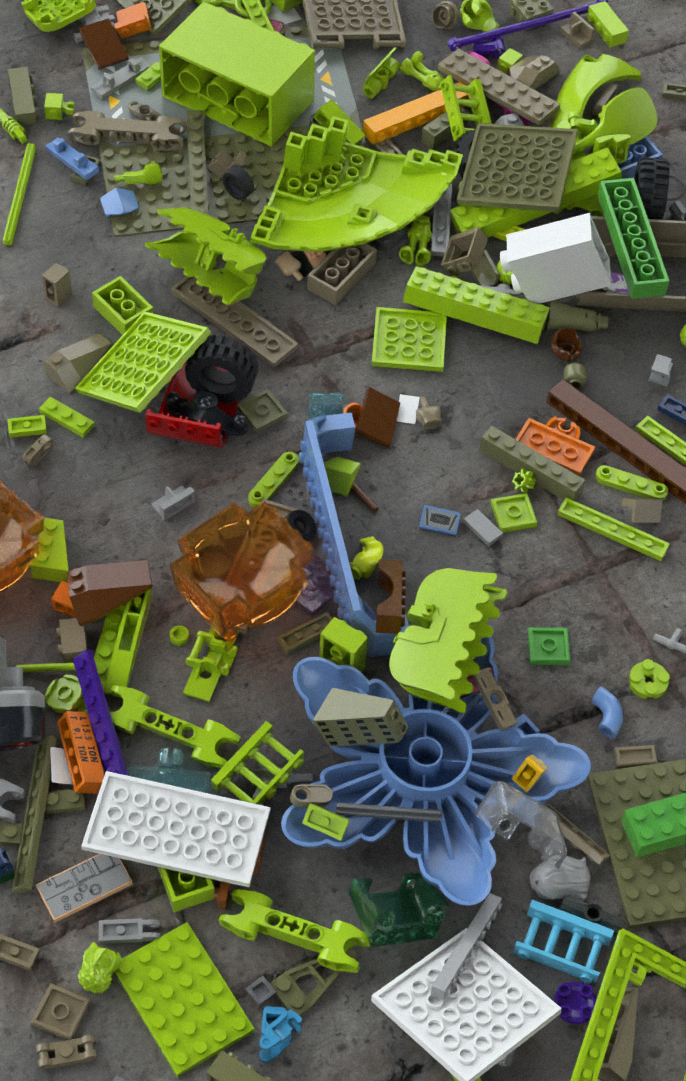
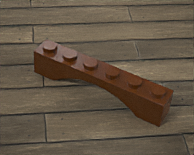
M379 560L378 586L383 588L390 597L377 605L376 633L398 634L400 628L405 627L406 568H402L403 561Z

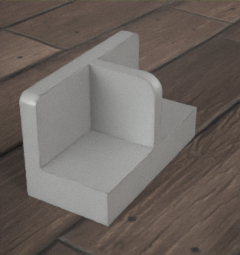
M167 486L165 488V496L153 502L152 507L165 521L195 503V491L191 486L187 489L180 486L173 491Z

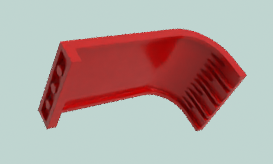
M186 361L183 367L172 376L159 413H151V409H147L145 414L147 432L156 436L222 449L229 435H221V423H217L215 426L206 424V420H204V423H201V419L195 422L188 420V417L182 419L181 415L180 418H176L166 409V396L170 392H176L180 398H185L189 401H192L193 397L197 394L196 389H192L189 384L190 382L186 379ZM216 367V368L219 369V370H222V371H225V372H229V371H227V370H225V369H223V368ZM231 401L229 404L219 402L217 406L227 415L233 417L236 415L237 404L240 401L235 403Z

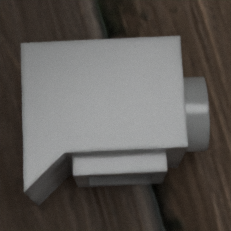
M657 354L648 381L668 387L673 363H671L672 359Z

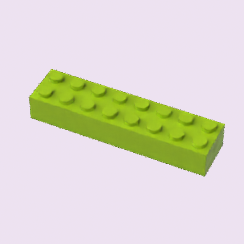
M417 266L406 285L403 299L404 303L535 344L539 342L550 311L549 307L542 304H536L526 299H520L506 293L494 291L491 288L478 286L475 283L465 282L458 278L449 277L442 273H436Z

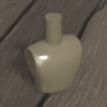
M425 396L421 397L420 403L422 408L416 410L417 420L422 423L425 429L440 426L442 424L440 407L429 406L427 398Z

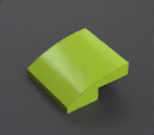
M615 134L596 138L593 153L608 147L617 164L626 162L631 136Z

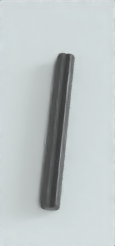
M337 803L336 814L345 816L440 822L442 817L441 811L434 809Z

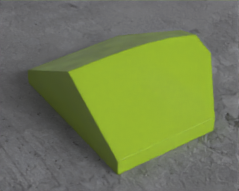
M337 456L324 462L331 493L347 497L361 464Z

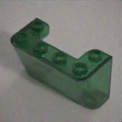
M421 873L404 874L398 891L377 894L368 893L373 881L371 878L353 880L349 889V896L372 947L433 939L437 935L449 904L433 885L423 879ZM415 879L411 886L406 887L409 881Z

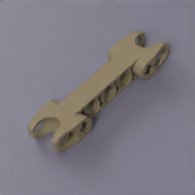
M83 111L73 114V123L79 127L70 129L68 135L71 141L84 145H98L100 140L146 143L151 144V147L155 150L169 151L183 148V138L176 134L187 132V122L170 116H160L156 121L106 118L103 113L98 111ZM81 117L85 119V121H80L77 118ZM176 124L182 125L183 128H177L174 126ZM76 133V134H80V135H82V136H81V137H75L73 134ZM171 141H178L180 144H173Z

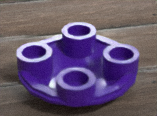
M576 981L561 984L554 996V1002L562 1008L559 1017L571 1024H582L590 1020L597 1000L593 988L589 984Z

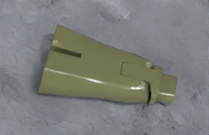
M556 300L549 301L550 311L547 318V331L563 328L594 331L600 328H608V316H601V313H598L597 316V312L578 308Z

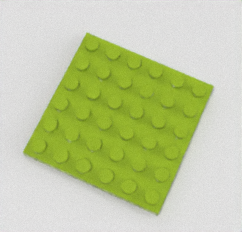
M144 311L80 381L75 389L80 394L140 413L159 394L164 385L170 382L172 376L183 367V364L189 357L194 355L197 348L207 340L211 331L208 327Z

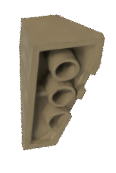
M99 333L62 348L44 360L45 373L68 394H71L76 390L75 387L107 353L112 343Z
M626 987L598 1075L599 1078L607 1081H626L632 1063L638 989L636 987Z

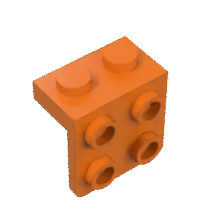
M144 2L119 10L116 13L118 22L114 25L122 39L151 29L147 5Z

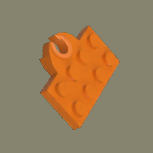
M555 416L546 425L528 418L516 440L580 476L595 451V446L579 440L580 426H577L572 421L570 429L563 430L561 427L565 425L566 418H557Z

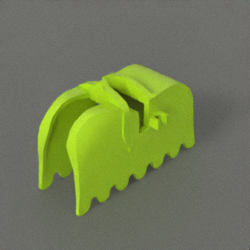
M188 208L157 210L159 215L170 217L172 224L183 226L184 232H178L163 240L146 242L145 247L159 251V257L170 259L173 267L184 269V275L196 278V283L200 286L209 287V293L223 297L222 302L228 306L252 295L257 283L256 274L262 271L267 258L260 248L246 240L247 238L244 236V233L236 234L237 228L232 229L230 232V227L227 223ZM222 254V259L226 261L225 267L213 270L212 268H215L217 264L216 259Z
M446 568L436 570L421 583L415 604L411 605L407 613V619L413 625L407 627L404 633L399 632L393 640L395 646L389 660V667L393 678L410 695L445 706L462 714L466 712L467 705L460 697L473 691V685L467 681V677L477 675L480 672V667L474 662V658L486 654L487 648L481 643V639L491 637L494 631L487 624V621L500 616V611L494 606V602L504 600L508 594L506 589L487 586L495 584L498 578L497 574Z

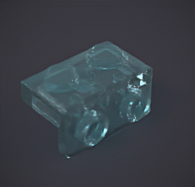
M320 392L308 394L309 419L318 416L343 414L345 394L338 392L331 394Z

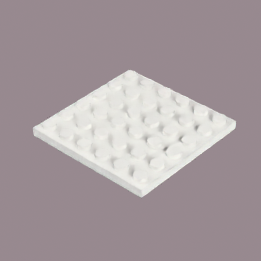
M465 928L374 993L371 1001L459 1081H475L559 1016L562 1008L481 940L479 947L474 949L473 957L469 958L467 966L463 967L461 976L457 977L455 986L451 987L449 996H446L444 1000L432 996V985L467 930Z

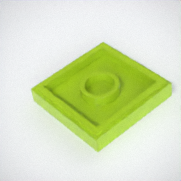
M527 493L491 499V506L499 530L502 533L537 527L538 523Z

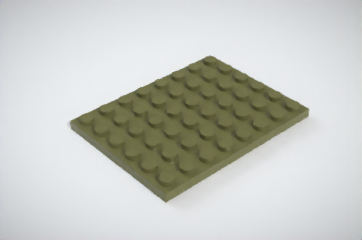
M686 759L589 773L587 776L588 785L605 846L610 854L609 860L628 928L686 920V844L637 858L621 822L626 809L686 793Z

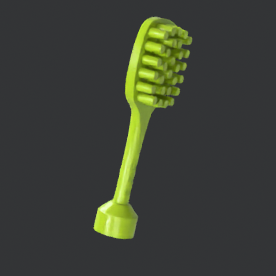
M639 87L631 88L614 97L606 105H603L602 112L598 115L601 118L599 125L586 137L576 142L573 156L594 145L595 139L599 137L627 134L631 136V145L649 135L657 125V113L647 91Z

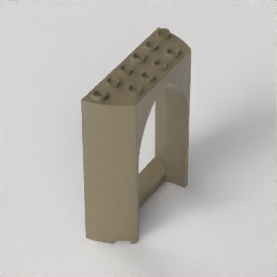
M591 216L608 256L617 255L605 217ZM648 219L660 255L686 258V221ZM606 287L572 295L575 296L576 307L686 312V296L663 295L631 299L628 293L615 292Z

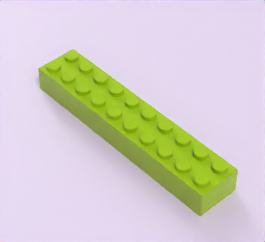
M608 147L571 161L560 209L598 194L600 181L622 179V171ZM460 205L450 209L452 223L458 234L479 227L487 238L496 235L498 232L511 229L513 226L524 224L554 212Z

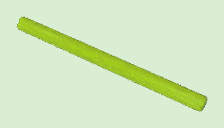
M28 143L25 150L3 237L4 245L11 246L13 243L36 152V145L34 143Z

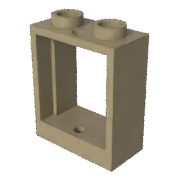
M479 227L451 236L441 267L450 277L479 268L488 238ZM469 250L467 256L460 258L463 251Z

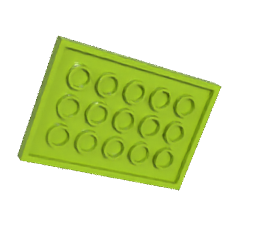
M188 922L122 958L118 969L114 971L176 1077L181 1076L255 1032V1028Z

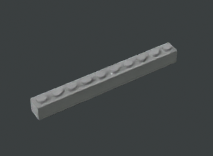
M489 893L431 988L432 996L441 1000L449 996L451 987L455 986L457 977H460L463 972V967H466L469 962L468 959L473 957L474 949L479 947L480 940L484 939L486 930H489L492 920L494 921L497 917V912L501 911L503 906L501 904V897Z

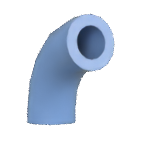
M601 686L594 694L591 704L598 707L603 713L602 722L598 726L599 731L605 737L614 739L623 723V710L618 699Z

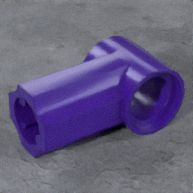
M495 37L491 41L473 43V52L481 56L492 55L493 58L499 59L506 52L504 40L500 37Z

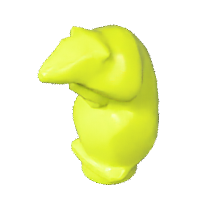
M373 536L359 540L360 544L363 545V551L355 556L353 563L349 562L352 576L355 579L370 577L382 558L383 544Z

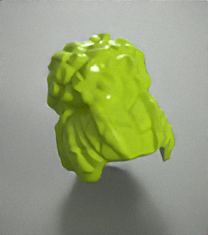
M93 942L84 952L78 979L85 991L100 994L109 988L112 981L111 976L118 969L122 958L119 952L116 955L114 951L100 948L97 943Z

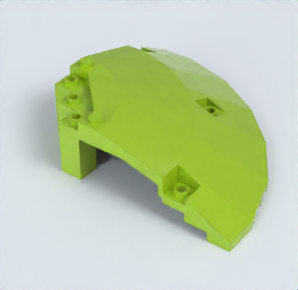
M336 116L332 117L329 128L312 124L307 136L290 132L285 147L282 170L268 205L264 206L263 212L257 224H255L250 242L276 250L323 252L366 244L401 230L433 208L456 179L463 154L449 150L444 154L429 149L428 153L412 149V151L408 150L407 155L377 152L345 142L349 120Z

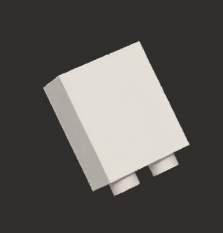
M590 213L506 235L507 250L500 252L501 264L505 272L513 271V274H511L513 289L516 294L524 293L527 301L540 304L612 286L610 258Z

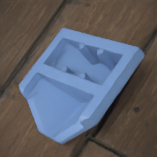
M114 188L100 198L106 217L139 210L134 192L130 190Z

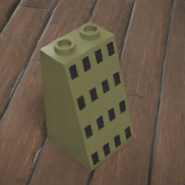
M336 688L331 689L313 718V722L328 746L399 743L409 727L394 700Z

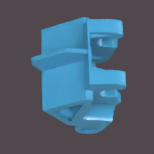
M266 1006L264 1008L262 1037L259 1041L262 1048L259 1057L262 1062H270L291 1044L292 1029L297 1034L301 1033L300 1024L302 1023V1018L291 1009L286 1011L284 1007Z

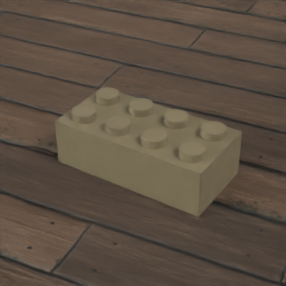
M368 244L332 250L308 274L307 290L336 306L376 264L377 249Z

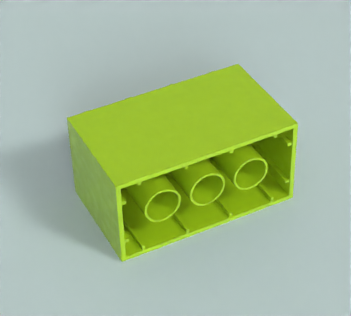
M203 1L159 45L162 97L192 111L203 110V116L271 147L314 101L315 50L305 43H298L286 38L277 31L263 28L250 19H243L231 14L222 7H215ZM201 89L207 91L209 98L217 105L225 106L228 103L236 107L241 116L234 117L230 112L226 114L221 111L222 108L216 105L214 107L211 106L209 101L203 98L199 100L198 92Z

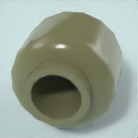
M576 362L567 365L563 371L564 381L573 385L577 390L581 389L587 382L586 367Z

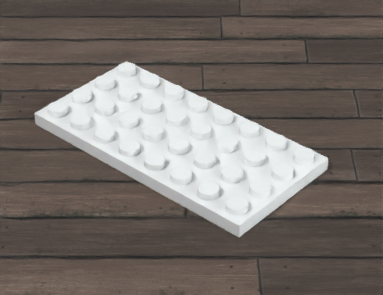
M106 771L81 847L85 851L250 887L269 818L270 807Z

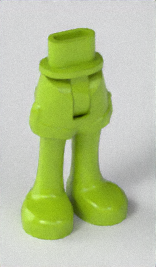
M420 51L415 52L411 60L406 58L401 63L400 71L403 74L418 79L424 87L431 91L441 90L440 83L445 78L438 71H432L423 65L424 56Z
M420 216L414 220L411 229L408 230L409 245L400 248L399 257L405 263L412 264L416 244L419 242V250L417 251L415 262L416 265L422 266L431 259V253L426 247L427 243L432 239L430 218L428 216Z

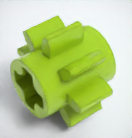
M521 469V473L515 472L512 480L516 485L515 489L521 490L524 493H527L528 489H534L535 482L537 481L533 477L534 472L526 469Z

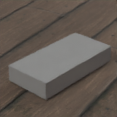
M478 509L463 519V523L488 547L503 537V533Z

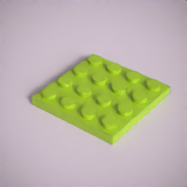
M377 307L371 366L443 372L447 316L432 311Z

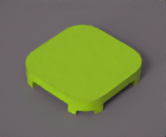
M24 0V2H21L26 16L44 32L61 29L88 15L96 7L95 0Z

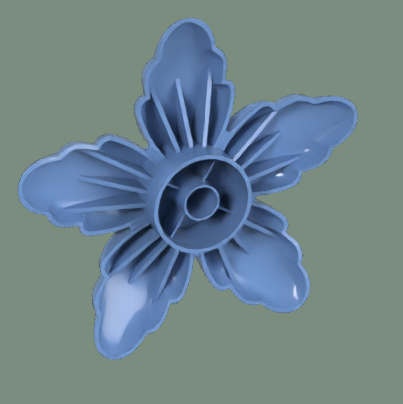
M492 636L482 638L481 643L486 646L487 652L484 656L475 657L474 662L479 665L480 670L488 667L491 668L490 672L495 681H497L498 669L493 661ZM308 657L298 662L294 668L293 682L295 688L305 703L308 719L314 725L313 718L332 688L395 701L409 726L399 743L329 746L337 754L352 761L325 768L320 773L321 780L311 784L330 787L333 797L329 805L322 808L336 813L337 803L440 810L442 813L440 822L405 820L403 831L404 852L409 858L418 860L420 873L425 881L437 886L449 900L459 905L470 906L480 903L488 896L492 886L490 871L495 866L496 855L490 841L495 836V829L479 806L505 812L514 811L523 803L543 804L551 800L555 794L576 787L590 773V759L583 750L574 745L558 743L554 737L547 734L524 735L523 731L517 727H508L505 731H500L498 728L477 734L491 716V712L480 692L460 698L467 705L464 714L445 706L416 698L410 694L409 708H404L398 697L385 682L379 679H371L369 681L353 666H337L325 658ZM491 695V701L496 704L495 695ZM533 754L548 769L527 793L512 780V777L524 760ZM300 792L298 799L304 800L306 795ZM291 805L285 811L281 825L284 835L296 845L307 848L328 846L333 849H346L361 839L366 843H375L383 839L397 825L400 819L340 815L350 819L343 840H338L302 824L308 807Z

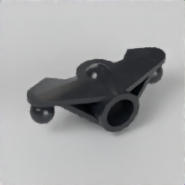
M204 391L197 393L192 401L180 398L176 392H170L166 396V409L176 418H180L181 415L182 419L188 417L190 421L198 422L201 419V423H204V420H206V424L215 426L217 423H221V435L241 436L249 430L245 416L242 414H237L233 417L227 415L217 406V397L212 392Z

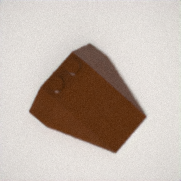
M148 560L86 565L67 572L69 597L79 626L101 619L153 587Z

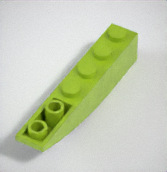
M152 588L126 603L112 656L105 695L116 696L111 691L113 685L128 688L153 600Z

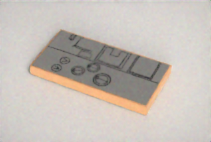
M98 854L36 884V888L54 923L133 885L120 858Z

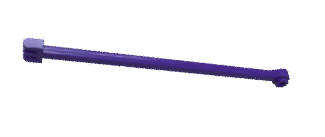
M597 0L595 3L464 38L453 37L448 41L447 45L451 51H456L465 45L570 18L571 13L574 11L578 15L588 13L590 5L603 1L607 3L608 0Z

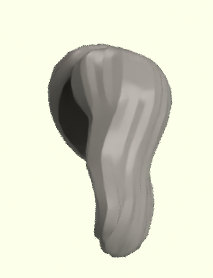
M558 856L548 859L531 871L529 878L531 888L542 899H563L567 895L583 902L587 898L591 876L585 857L578 860L569 856Z

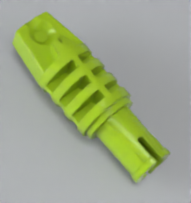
M0 109V122L5 131L14 140L17 138L22 144L26 143L28 139L24 134L26 132L25 129L13 117L8 116L3 109Z

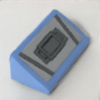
M424 505L419 528L456 536L461 513Z

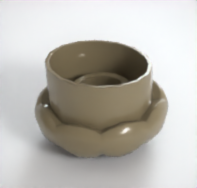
M442 1L433 10L432 21L436 27L450 30L459 22V10L454 3Z

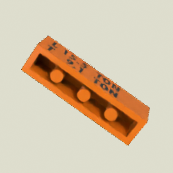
M66 711L57 721L75 793L97 794L100 791L105 774L88 713Z

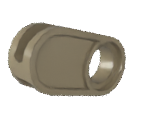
M42 435L25 452L23 462L28 463L31 467L35 466L53 448L54 439L48 435Z
M300 784L293 788L290 800L297 807H309L310 803L326 807L331 802L333 792L326 785ZM295 793H304L306 795V799H298Z

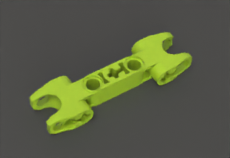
M113 685L111 688L113 694L123 699V706L120 710L110 712L115 728L133 735L136 727L140 726L194 748L191 758L203 765L222 768L228 761L217 754L220 745L226 742L240 744L242 741L241 736L232 732L223 724L207 720L203 729L148 707L147 704L150 696L141 691ZM149 717H157L155 722L147 723ZM173 724L174 728H169V730H167L166 726L171 727ZM187 731L194 732L191 738H184V734Z
M233 889L231 893L232 900L242 905L244 909L237 915H221L219 918L221 926L238 937L254 941L258 933L261 932L279 940L320 953L317 961L326 968L335 971L358 973L360 969L359 962L349 957L346 951L353 946L369 947L372 942L371 936L352 924L340 920L334 921L331 929L320 926L316 923L271 909L273 901L264 894L256 891ZM273 922H279V924L275 926L271 925ZM312 936H319L317 939H310Z

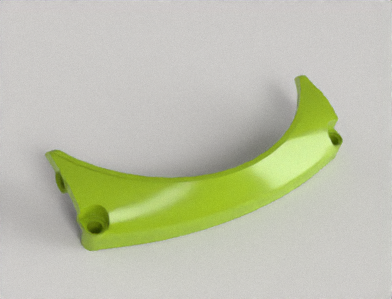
M602 54L597 60L589 55H585L575 65L558 94L556 102L560 103V109L551 116L549 128L570 129L568 114L572 111H579L582 118L587 101L595 90L613 81H624L625 79L640 81L641 72L625 61L610 55ZM578 131L576 142L582 139V133L580 131ZM584 150L572 156V161L584 157ZM598 194L561 208L559 212H553L559 214L565 208L571 211L574 207H580L588 210L591 216L604 217Z

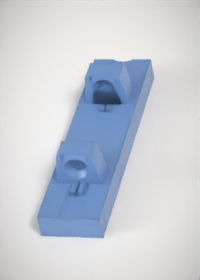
M57 137L51 143L45 145L46 150L86 181L100 172L97 165L87 159L83 153H79L68 145L62 138Z

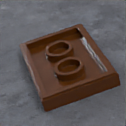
M109 18L79 28V32L98 70L128 60V55Z
M369 387L365 393L356 433L388 448L392 442L400 402Z

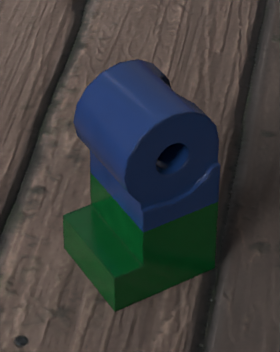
M0 848V884L14 879V871L6 850Z

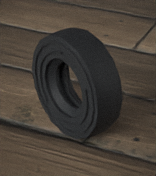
M298 509L291 511L285 516L283 530L289 540L297 544H303L314 537L316 524L309 513ZM296 520L304 525V533H299L295 529L294 522Z

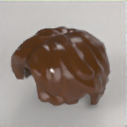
M560 329L551 339L554 355L563 361L571 362L574 358L581 356L583 348L576 330Z

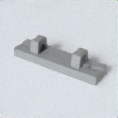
M142 57L136 60L132 58L128 60V65L115 73L103 75V80L91 86V91L103 100L133 82L151 64Z

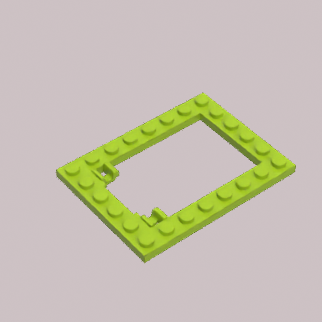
M624 928L619 930L570 1081H600L597 1078L628 981L641 986L646 973L653 971L686 989L685 961ZM632 968L637 970L636 974L632 972Z

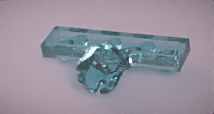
M162 748L159 751L156 767L132 765L127 767L128 776L209 794L211 772L184 770L182 768L183 752L176 748H173L172 759L170 758L169 748Z

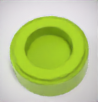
M179 625L170 630L169 636L172 644L183 646L189 641V631L186 627Z

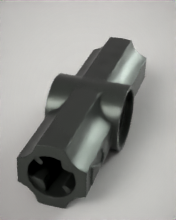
M565 895L560 907L561 911L614 930L613 936L617 937L619 930L624 927L626 919L604 911L598 904H587ZM588 914H593L597 918L591 919Z

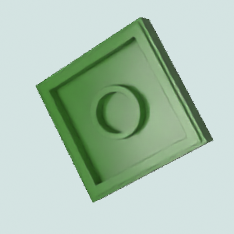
M528 627L530 665H570L567 628Z

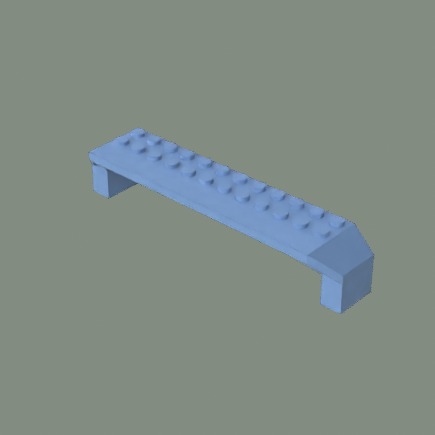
M352 413L318 416L305 421L303 441H300L302 452H299V461L304 465L303 477L307 478V493H311L310 505L311 508L315 509L314 521L319 526L318 537L323 542L321 545L322 554L326 555L327 558L325 560L326 570L330 571L331 574L329 576L330 586L334 587L335 590L333 592L334 602L338 603L339 606L337 608L338 618L346 621L352 628L365 633L368 637L366 653L368 656L391 655L395 646L393 640L397 634L376 633L377 616L357 594L323 462V456L326 453L352 450L355 432ZM406 615L405 627L400 628V632L403 633L406 630V628L409 627Z

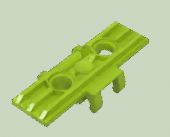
M212 624L209 633L198 631L196 635L197 640L192 652L185 660L186 665L193 667L183 695L210 702L220 676L228 675L237 654L238 647L233 645L239 632ZM205 642L210 647L207 657L204 656L202 660L197 659ZM208 671L212 675L210 678L204 679L200 674Z

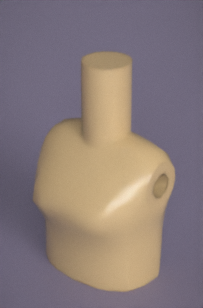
M289 251L284 252L274 261L285 276L293 274L299 282L304 279V276L298 271L301 263Z

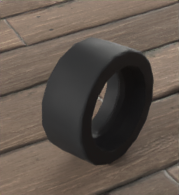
M233 166L223 174V185L233 198L243 200L254 191V182L243 168Z

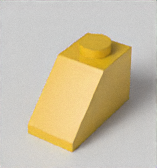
M532 754L524 760L512 777V780L528 793L541 779L548 767Z

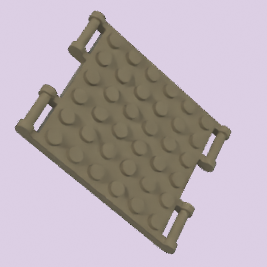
M302 0L311 40V49H344V39H373L374 49H379L380 47H406V39L397 0ZM379 38H399V40H379ZM337 39V41L318 42L317 40Z

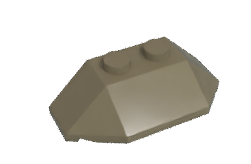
M543 55L526 57L509 68L510 77L534 90L560 72L556 62Z

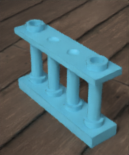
M532 900L527 916L532 918L524 943L517 941L513 953L517 954L521 959H530L575 976L584 983L596 984L600 972L595 971L594 967L601 947L603 945L609 946L614 930ZM540 922H545L552 926L544 951L532 947ZM563 929L573 934L565 959L552 954L560 931ZM583 937L594 942L586 966L573 962L580 940Z

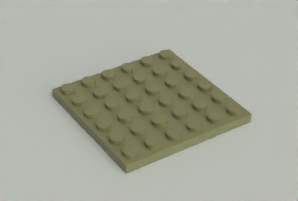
M478 123L458 193L457 204L559 212L578 130Z

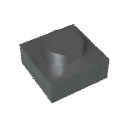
M264 976L245 988V992L258 1008L276 996V991Z

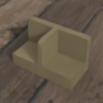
M574 11L571 13L570 22L561 26L560 32L579 49H582L592 43L594 28Z
M622 498V506L633 507L632 522L660 523L662 500Z

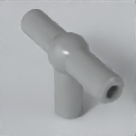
M677 628L671 639L654 634L653 641L663 644L671 650L675 649L686 654V645L678 642L683 633L681 629Z

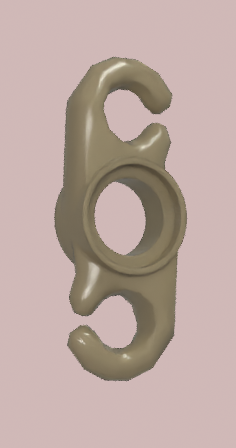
M131 101L127 106L129 111L140 120L152 121L153 118L161 116L151 106L138 104V101ZM143 111L149 112L148 114H145V115H144V114H141V112H143Z

